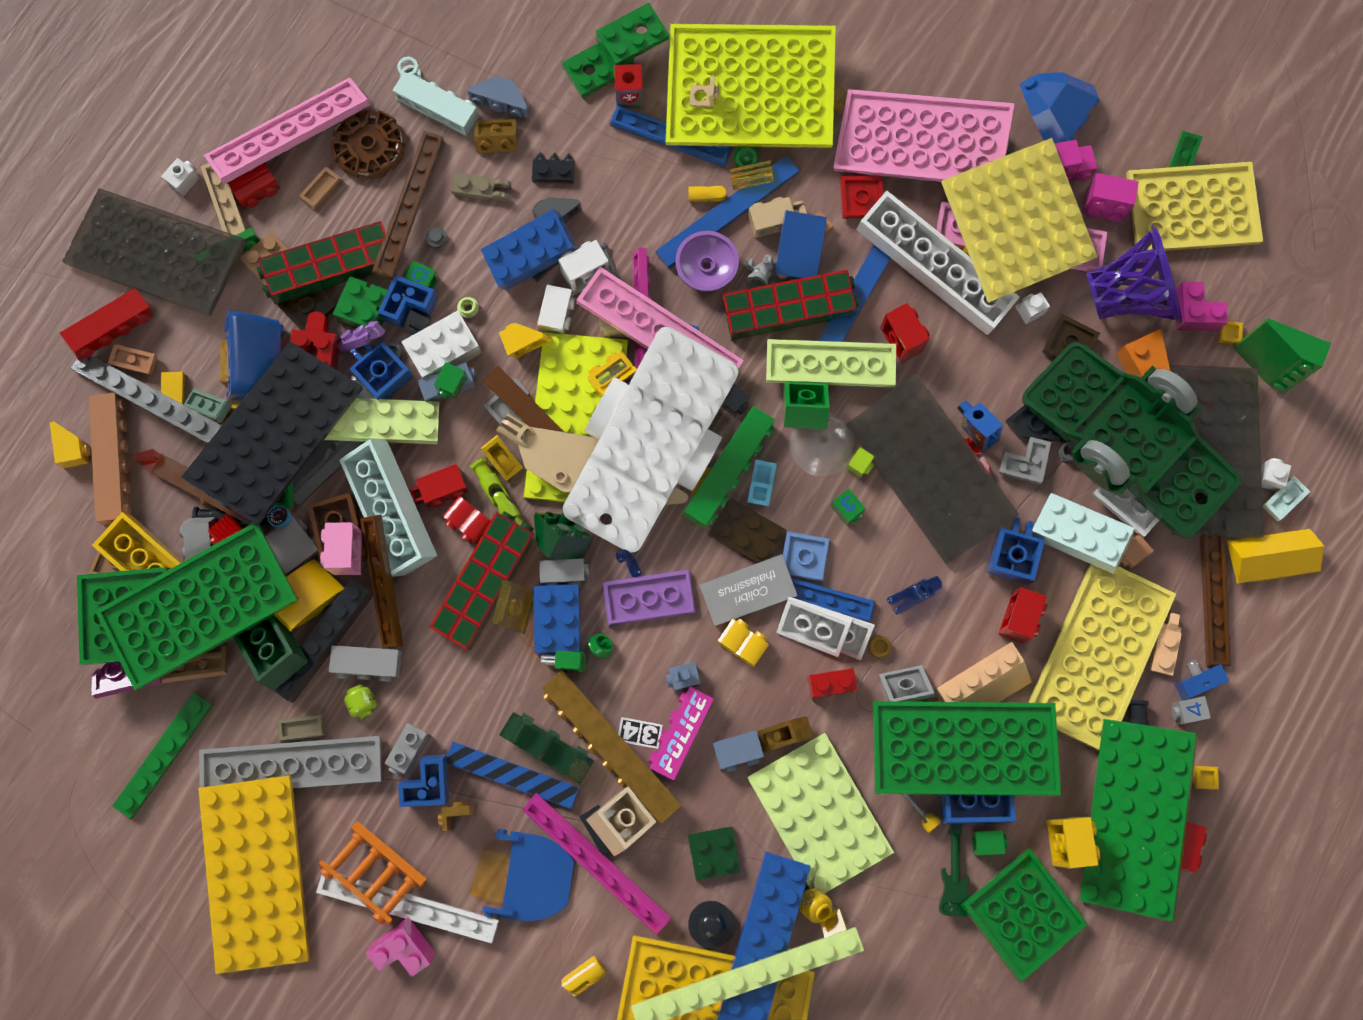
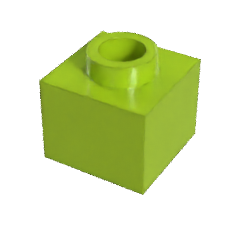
M860 447L849 462L846 470L858 478H861L863 474L868 475L874 466L871 462L875 456Z

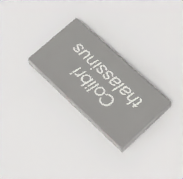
M782 554L700 584L714 626L785 601L789 597L797 596Z

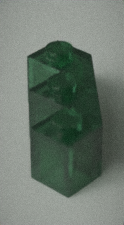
M513 712L499 735L581 784L594 762L593 759L587 756L589 752L578 745L574 749L560 740L562 735L552 729L546 732L533 724L535 719L523 713L520 716Z

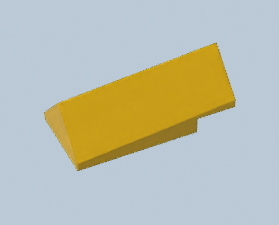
M1311 529L1227 541L1237 584L1321 571L1324 545Z

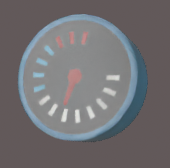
M275 506L268 513V522L277 529L285 528L291 522V513L284 506Z

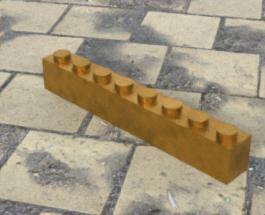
M562 670L542 687L545 691L542 696L550 705L555 703L559 707L557 713L565 722L569 719L574 724V727L571 729L579 738L584 736L589 743L586 746L594 755L599 753L604 760L601 763L609 772L614 770L619 776L616 779L623 788L628 786L639 801L649 810L648 812L656 823L659 821L662 824L681 807V804Z

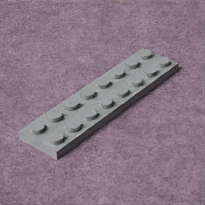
M381 736L199 750L200 788L292 775L293 788L383 782Z

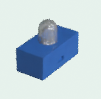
M1192 659L1186 664L1191 677L1174 685L1181 699L1186 700L1228 682L1229 679L1221 664L1203 671L1200 663Z

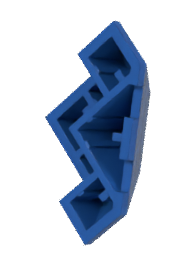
M1064 72L1039 73L1019 83L1043 141L1052 138L1054 144L1074 140V134L1078 129H1082L1089 118L1088 113L1100 101L1094 85Z

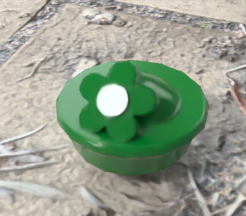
M739 146L734 153V162L742 170L754 168L759 161V153L755 147Z
M599 633L592 635L588 640V646L594 655L599 658L611 656L613 643L607 635Z

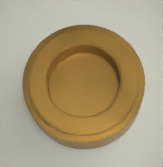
M876 636L869 643V652L875 658H884L891 652V642L885 636Z

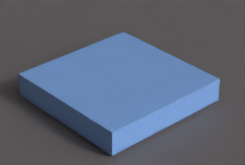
M787 531L783 558L790 577L823 582L830 539Z

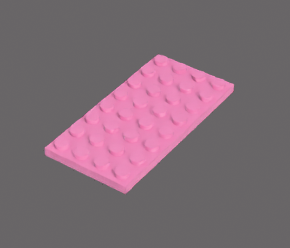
M848 89L833 169L838 172L941 182L944 179L1006 156L1015 103Z

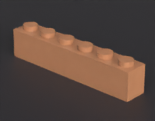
M115 392L89 396L95 522L103 526L111 525L121 512L132 515V508L128 502L131 488L129 482H127V474L129 473V464L126 461L128 444L125 440L127 424L123 412L126 410V404L124 399Z

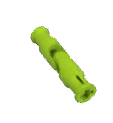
M484 457L475 461L470 466V469L475 471L480 479L479 484L492 505L498 506L500 514L505 511L516 517L514 522L521 525L523 522L520 517L521 513L508 500L510 499L509 494L497 474L491 471L487 464V458ZM499 487L503 490L502 492H496L491 498L490 491L493 488Z

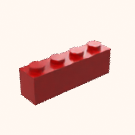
M134 288L61 331L60 335L80 361L83 358L90 357L101 347L110 345L119 336L128 334L139 324L148 322L153 317V313L147 302Z

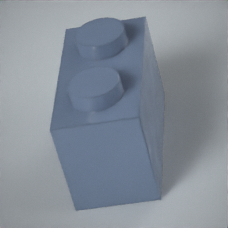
M756 730L712 744L719 769H725L726 773L739 769L738 765L742 763H747V766L760 763L759 758L764 757Z

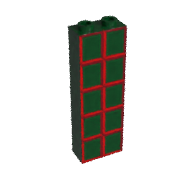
M382 222L372 223L258 258L260 267H257L260 279L266 280L267 285L263 286L267 298L272 297L275 305L345 283L350 276L358 279L371 275L386 234Z
M848 270L725 293L723 294V304L731 340L855 316L856 310L859 308V300L857 296L853 295L852 289H855L854 278L849 276Z
M505 511L502 514L498 512L494 514L429 628L466 650H471L536 539L533 527L524 522L519 525L514 522L516 517Z

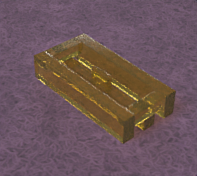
M771 160L730 169L733 190L774 181Z

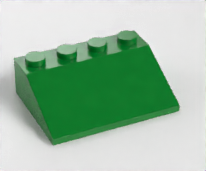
M1267 318L1235 345L1234 350L1266 384L1273 386L1277 391L1288 392L1323 367L1331 343Z

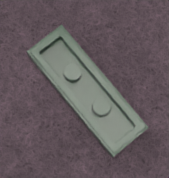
M195 388L184 403L186 407L222 423L233 405L227 400Z

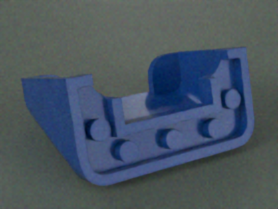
M228 310L224 321V329L227 332L228 392H226V400L232 404H240L281 353L280 337L284 336V325H280L279 320Z

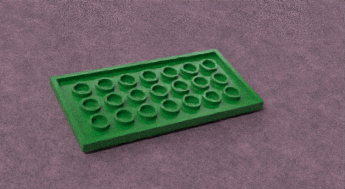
M251 524L97 609L95 612L133 689L138 691L298 602L299 599L260 525L256 527Z
M872 702L875 794L1061 795L1055 703Z
M1103 719L1091 810V821L1096 826L1094 841L1095 845L1099 848L1100 859L1097 866L1084 867L1080 901L1167 921H1175L1198 733Z

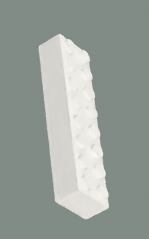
M888 191L870 209L856 229L986 335L996 327L1019 299V296L1013 292L988 302L971 258Z

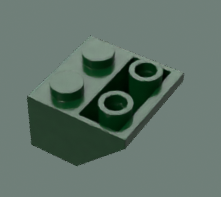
M535 512L534 524L537 547L549 559H583L592 540V537L586 532L584 527L565 517L564 513Z

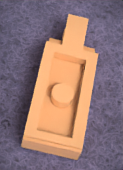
M1174 613L1167 614L1166 622L1163 624L1153 647L1149 671L1170 677L1173 676L1182 635V628L1178 627L1180 615Z

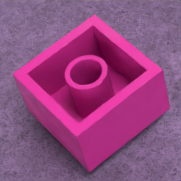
M1096 173L1085 191L1082 213L1094 218H1108L1113 222L1123 221L1135 205L1139 181Z

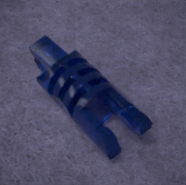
M938 576L928 580H920L918 583L893 594L886 600L889 605H893L903 599L905 600L894 608L895 614L898 615L934 596L935 592L942 588V581Z

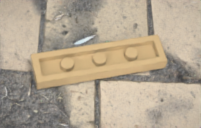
M209 163L200 166L225 239L227 240L245 231L244 222L228 182L223 184Z

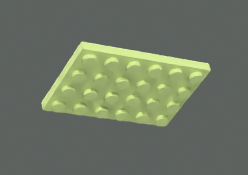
M826 733L747 777L793 860L811 866L806 881L809 889L817 888L825 894L894 853Z

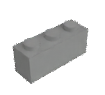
M332 645L329 672L335 674V678L349 679V675L357 676V680L371 681V677H380L379 681L393 682V678L400 679L402 652L392 649Z

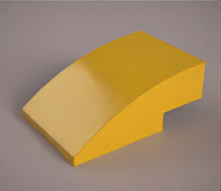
M313 559L287 576L299 601L274 614V616L291 632L321 614L326 606L336 600L344 587Z

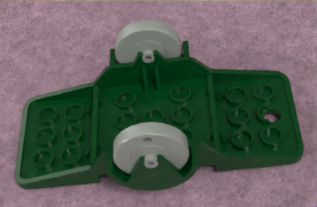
M1075 342L1068 345L1022 394V402L1030 411L1066 441L1070 440L1076 445L1071 451V455L1080 470L1090 480L1104 490L1117 495L1123 494L1128 489L1136 496L1135 500L1181 538L1187 539L1194 536L1240 485L1241 478L1238 472L1199 435L1192 421L1195 415L1203 408L1200 404L1197 405L1198 401L1195 392L1185 380L1169 370H1156L1152 365L1140 378L1139 376L1122 372L1084 344ZM1199 493L1206 496V504H1198L1195 501V495Z

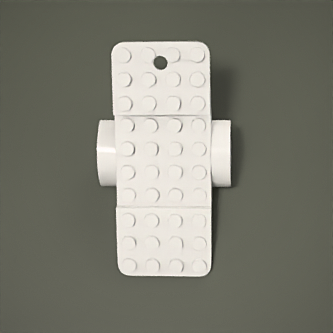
M661 328L655 335L630 384L628 385L614 377L597 405L585 432L599 439L564 503L563 513L565 517L625 551H638L676 484L678 483L692 491L715 453L722 437L710 431L708 427L738 376L737 365L674 328ZM604 513L611 515L612 523L608 525L603 524L600 516Z

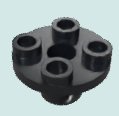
M705 901L698 904L692 910L689 916L688 928L691 937L697 944L705 948H717L724 945L732 936L734 919L730 910L724 904L718 901Z

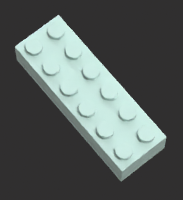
M369 439L341 458L340 463L364 518L375 515L382 516L392 577L405 576L437 557L387 440Z

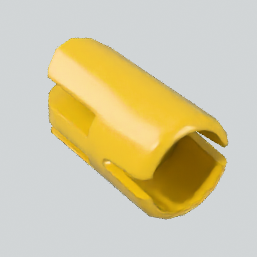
M592 956L563 977L561 983L572 996L576 997L605 977L606 971L596 956Z

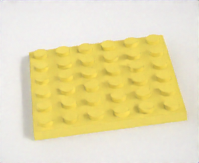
M1052 138L941 181L988 302L1097 258Z

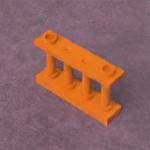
M356 821L351 827L353 839L329 865L323 860L320 861L319 866L322 869L320 873L329 881L333 878L374 913L372 917L383 926L386 923L390 927L393 920L388 915L411 888L417 887L421 890L427 883V878L359 821ZM365 843L371 848L369 855L347 880L344 879L336 870L359 844L363 845ZM382 857L388 862L387 868L363 895L354 887V884L376 859L379 860ZM400 872L405 877V882L385 906L380 909L371 900L394 873Z

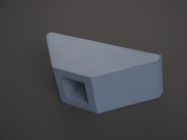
M494 76L468 89L470 101L475 105H485L497 112L504 111L516 118L523 117L528 119L529 117L527 105L514 81Z

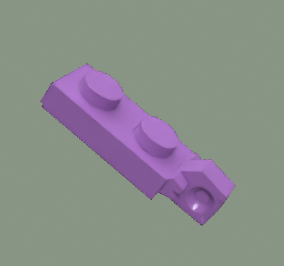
M378 321L370 322L367 326L361 325L356 330H347L342 334V340L337 347L341 352H346L367 345L372 339L381 337L385 329L378 324Z

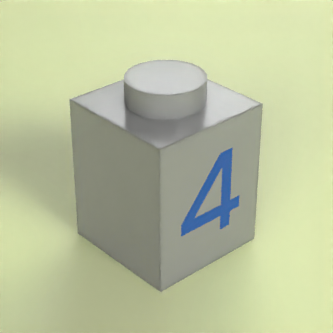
M1205 696L1172 703L1171 714L1173 719L1177 721V725L1211 718Z

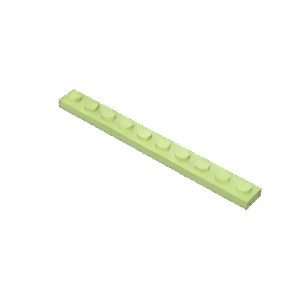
M853 927L631 1005L635 1020H668L862 952L864 949L857 929Z

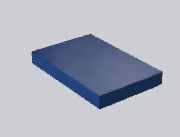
M785 210L774 274L796 278L817 276L827 217Z

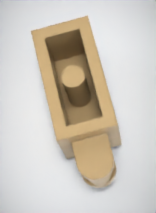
M777 197L768 203L758 202L749 207L748 217L754 237L758 238L781 232L785 210L794 211L798 209L799 213L808 214L804 201L791 203L789 197Z

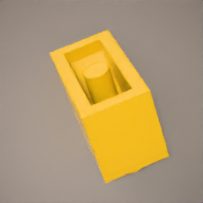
M511 323L505 327V330L499 332L507 355L517 359L553 340L547 334L517 323Z
M50 422L55 464L62 468L88 464L89 456L91 455L89 445L56 422Z

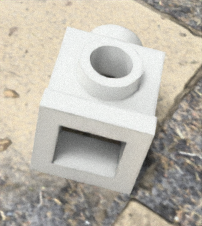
M1041 292L1037 295L1032 293L1022 299V303L1015 306L1025 324L1043 316L1050 307Z

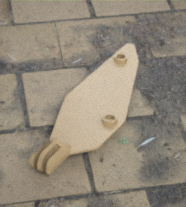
M508 413L506 415L508 420L503 419L501 422L504 428L498 426L496 431L518 444L524 466L527 470L560 491L570 493L599 439L530 427ZM674 487L665 505L686 503L688 495Z

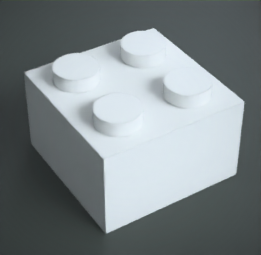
M597 240L585 242L576 251L566 252L558 259L561 274L568 287L572 290L573 295L585 289L600 267L610 273L609 261Z

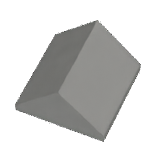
M922 665L879 674L885 701L918 702L935 697L934 690Z

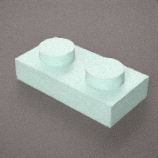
M1293 476L1287 481V485L1270 497L1262 507L1278 522L1310 491Z

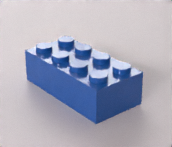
M552 209L481 249V252L498 287L508 290L558 263V259L566 252H574L578 248L561 213Z

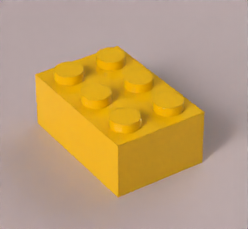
M1091 817L1046 820L1053 866L1078 868L1098 865L1100 851L1098 846L1095 845L1096 826L1091 821Z

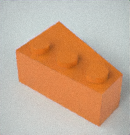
M1161 329L1125 345L1116 354L1127 374L1136 375L1141 378L1152 365L1156 370L1165 369L1170 371Z

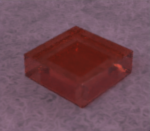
M155 449L132 453L133 461L141 466L155 464L161 455Z

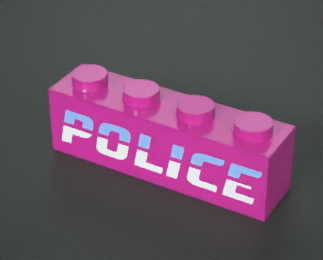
M689 687L688 691H682L678 700L681 705L678 711L673 710L668 720L671 726L668 732L663 730L658 740L661 746L658 752L653 750L648 760V763L651 764V770L673 781L675 780L714 698L692 687Z

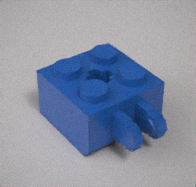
M382 340L373 348L369 344L362 346L365 350H368V353L363 357L357 349L350 351L359 360L350 370L378 401L380 399H389L414 377L411 371Z
M1018 517L1014 518L1011 530L1000 528L996 532L986 573L1027 585L1035 581L1044 540L1031 536L1034 525L1032 521L1028 520L1026 523L1024 534L1018 533L1020 518ZM1015 552L1016 557H1019V559L1015 560L1012 557V553Z

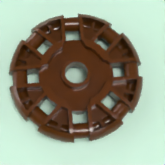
M363 109L341 121L334 130V141L331 142L333 158L335 162H339L340 168L344 172L355 178L361 176L365 177V179H376L385 176L387 171L390 169L394 170L404 156L403 147L406 146L404 131L401 126L397 125V120L384 111L378 110V112H375L371 109ZM371 119H372V120H376V121H375V125H374V124H369V122L371 121ZM386 128L391 129L389 132H385ZM348 138V142H342V139ZM365 140H373V144L371 146H363V142ZM389 144H395V148H390ZM350 153L351 157L346 159V155ZM384 158L386 162L380 166L378 161ZM361 163L366 166V169L360 168Z

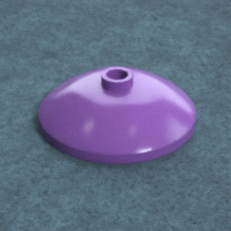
M700 231L688 236L680 244L676 253L675 264L679 277L687 286L700 292H714L726 287L734 279L738 270L739 257L736 247L726 236L714 231ZM708 264L710 268L704 269L703 266Z

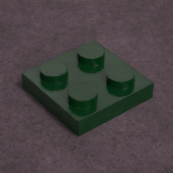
M732 826L688 835L696 881L741 872Z

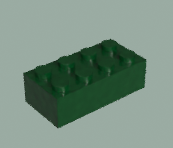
M274 615L233 637L257 682L273 691L308 662L292 632Z

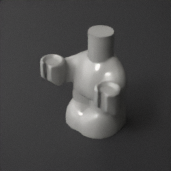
M765 255L763 262L758 265L754 264L753 259L746 260L744 267L752 271L747 277V282L753 288L768 285V279L773 270L772 256Z

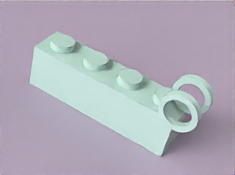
M412 57L402 58L397 65L401 77L392 90L396 100L467 136L479 117L476 105L469 100L464 101L458 98L452 91L446 92L434 82L429 83L423 80L417 61ZM403 63H414V65H407L401 70V66L403 65Z

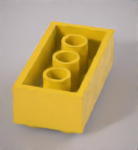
M121 512L92 544L96 550L120 571L167 567L170 570L184 562L136 518L124 512Z

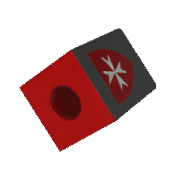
M641 64L614 65L616 104L623 107H642Z

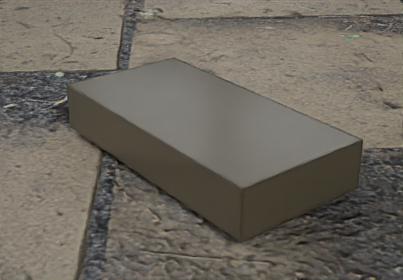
M323 714L277 719L278 742L325 737Z

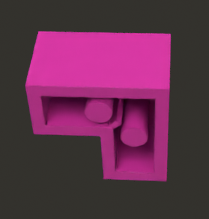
M1077 140L1055 144L1069 182L1077 179L1085 181L1093 176L1097 165L1091 145L1078 147Z
M1182 282L1176 288L1182 315V323H1178L1176 320L1177 330L1219 331L1228 323L1227 302H1205L1204 282Z
M407 917L373 941L365 954L379 972L398 959L410 976L413 977L431 964L436 952L411 919Z

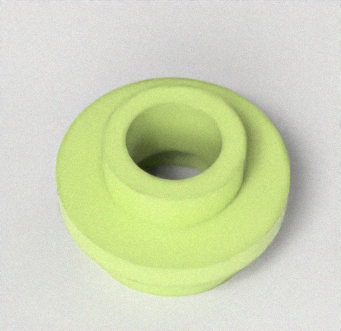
M465 297L459 301L457 309L462 317L472 318L478 313L479 305L474 298ZM472 306V309L470 311H466L465 307Z

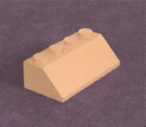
M1010 642L934 689V693L940 702H1001L1032 681L1024 659L1013 642Z

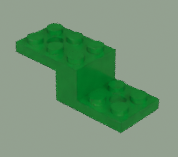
M648 2L596 30L597 44L561 63L583 99L615 81L614 65H634L635 57L669 40L670 34ZM638 27H645L647 31L640 34L636 29ZM586 68H593L595 72L588 75L584 73V70Z

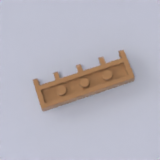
M222 645L221 652H206L162 677V683L227 675L228 646Z

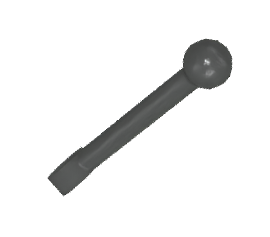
M601 243L600 247L609 261L612 275L620 279V276L615 272L607 251L608 245Z

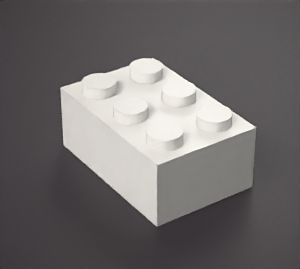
M459 311L401 341L422 378L440 372L445 362L457 366L482 354Z

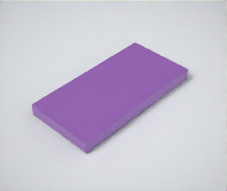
M689 570L602 582L608 626L696 613Z

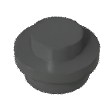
M433 227L427 231L426 241L431 247L439 248L446 243L447 234L442 228Z

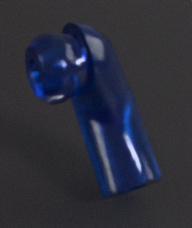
M622 549L616 553L617 561L619 563L625 561L632 578L642 574L637 560L630 551Z

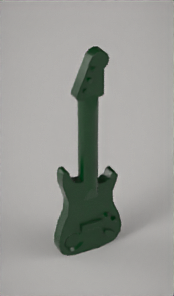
M962 824L951 825L948 834L951 835V875H948L946 868H941L944 887L938 909L944 916L964 917L968 916L961 904L969 898L967 885L970 878L966 876L963 880H960V835H962Z

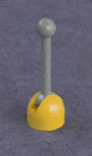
M905 795L923 816L922 826L928 833L942 822L934 813H925L911 795Z

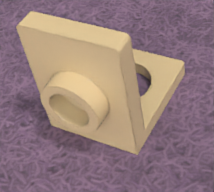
M711 76L710 86L691 85L689 106L714 107L715 99L719 98V86L715 84V76ZM698 91L705 92L707 95L704 101H697L694 98L695 93Z

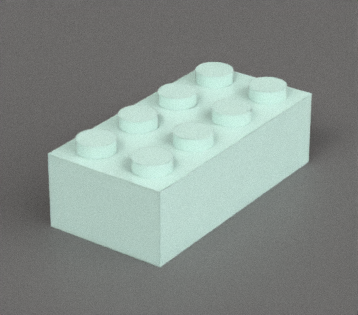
M1053 493L1050 494L1032 529V537L1043 539L1044 544L1112 574H1115L1134 534L1133 527Z

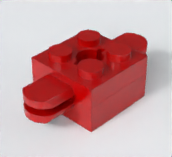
M312 312L307 317L306 330L292 329L290 342L337 370L339 355L337 345L341 339L335 333H327L329 321L325 315L320 312Z

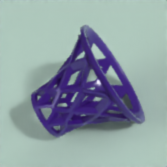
M1152 225L1151 231H1148V234L1116 261L1086 273L1099 320L1116 315L1136 314L1174 319L1178 323H1182L1181 309L1174 280L1156 225ZM1137 269H1142L1141 272H1135ZM1158 271L1160 280L1151 277ZM1147 283L1150 285L1157 286L1158 288L1152 289L1144 285ZM1121 285L1129 286L1125 290L1117 289ZM1144 291V292H1147V293H1149V294H1148V295H1145V294H1141V293ZM1097 293H1103V294L1098 298ZM1167 301L1168 307L1162 305V303Z

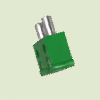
M556 651L555 656H541V659H545L541 660V663L554 666L559 671L587 673L588 656L584 652Z

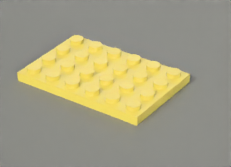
M1252 162L1128 170L1126 173L1127 179L1139 181L1135 205L1131 209L1135 245L1148 234V231H1151L1152 225H1156L1165 251L1255 245L1263 242Z

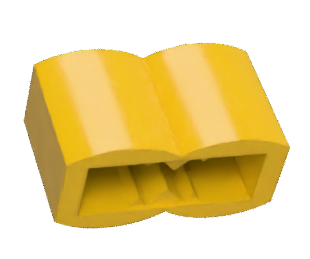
M732 619L717 643L751 667H754L769 646L766 642L767 638L757 631L755 634L748 630L749 625L744 621Z

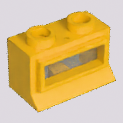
M623 352L611 354L606 359V364L601 367L597 365L589 371L588 382L601 398L614 377L624 382L631 376H634L637 370Z

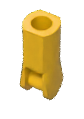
M723 186L689 187V202H722L726 198V189Z

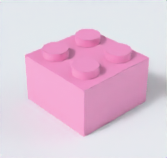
M325 523V529H322L321 532L324 552H321L320 561L321 565H324L323 568L333 575H361L362 531L354 523Z

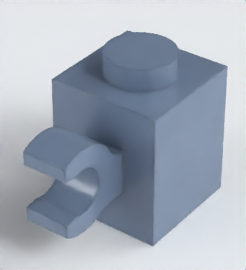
M695 662L669 668L670 674H667L666 678L669 688L673 687L674 692L700 686Z

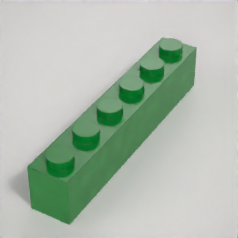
M755 406L751 408L682 514L683 517L703 530L707 525L712 526L718 517L715 514L718 507L723 509L729 500V497L726 495L730 489L735 491L741 481L738 479L741 472L746 474L752 462L749 460L752 455L757 456L764 446L761 444L764 437L769 438L775 427L772 426L775 421L774 418Z

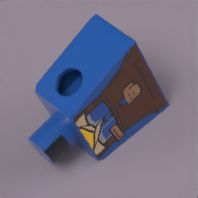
M966 400L958 406L957 409L963 415L962 428L971 440H974V443L982 453L999 442L1003 424L982 403H978L973 407Z

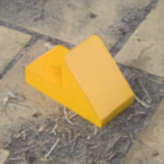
M498 435L480 448L487 460L492 463L505 481H508L523 468Z

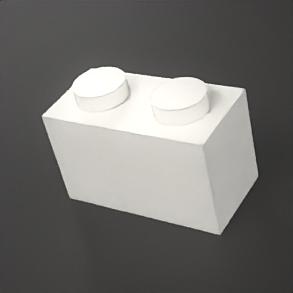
M551 285L546 286L537 323L539 331L564 334L565 329L569 330L571 323L569 312L574 310L576 301L571 289Z

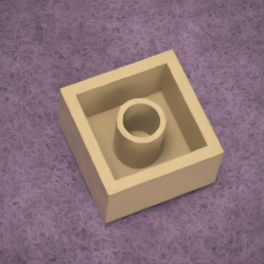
M628 786L586 819L614 856L626 850L656 823Z

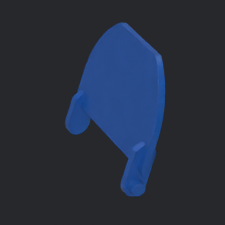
M498 829V833H495L494 838L513 840L502 908L483 906L484 916L493 917L494 913H496L499 918L535 921L550 917L568 905L574 861L567 851L553 840L544 836L511 831V834L507 835V830Z

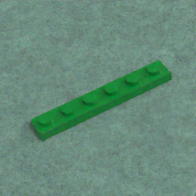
M192 693L112 807L129 819L135 817L214 706L212 703L199 694Z

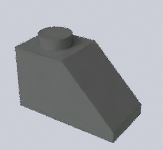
M548 197L544 201L541 200L536 203L532 210L534 219L555 209L561 213L565 223H567L581 212L582 208L581 202L578 199Z

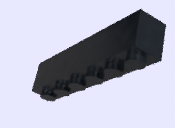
M353 579L349 581L300 646L308 662L274 692L287 701L293 703L296 701L331 654L332 645L337 646L373 598L372 592Z

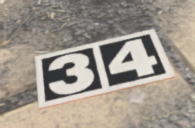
M621 717L618 734L626 743L658 749V740L661 736L663 725Z

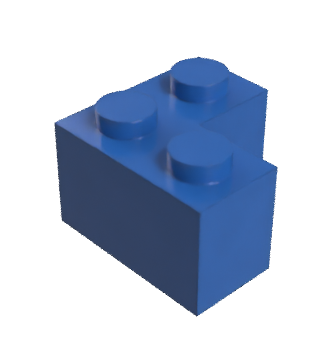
M395 275L378 314L382 321L402 328L412 308L431 316L438 297L434 289Z
M447 754L423 756L420 759L421 778L403 779L398 784L399 807L444 805L449 800Z

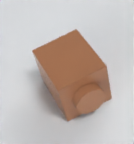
M1138 534L1131 539L1119 565L1128 570L1154 550Z

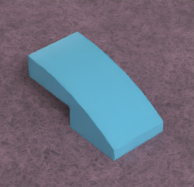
M755 460L747 502L769 506L776 463Z

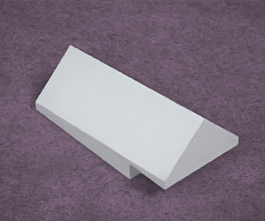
M789 597L776 633L836 657L843 653L861 660L875 625Z

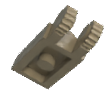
M455 172L451 193L453 195L490 201H508L509 194L495 191V188L511 189L512 183L503 179L496 180V178Z

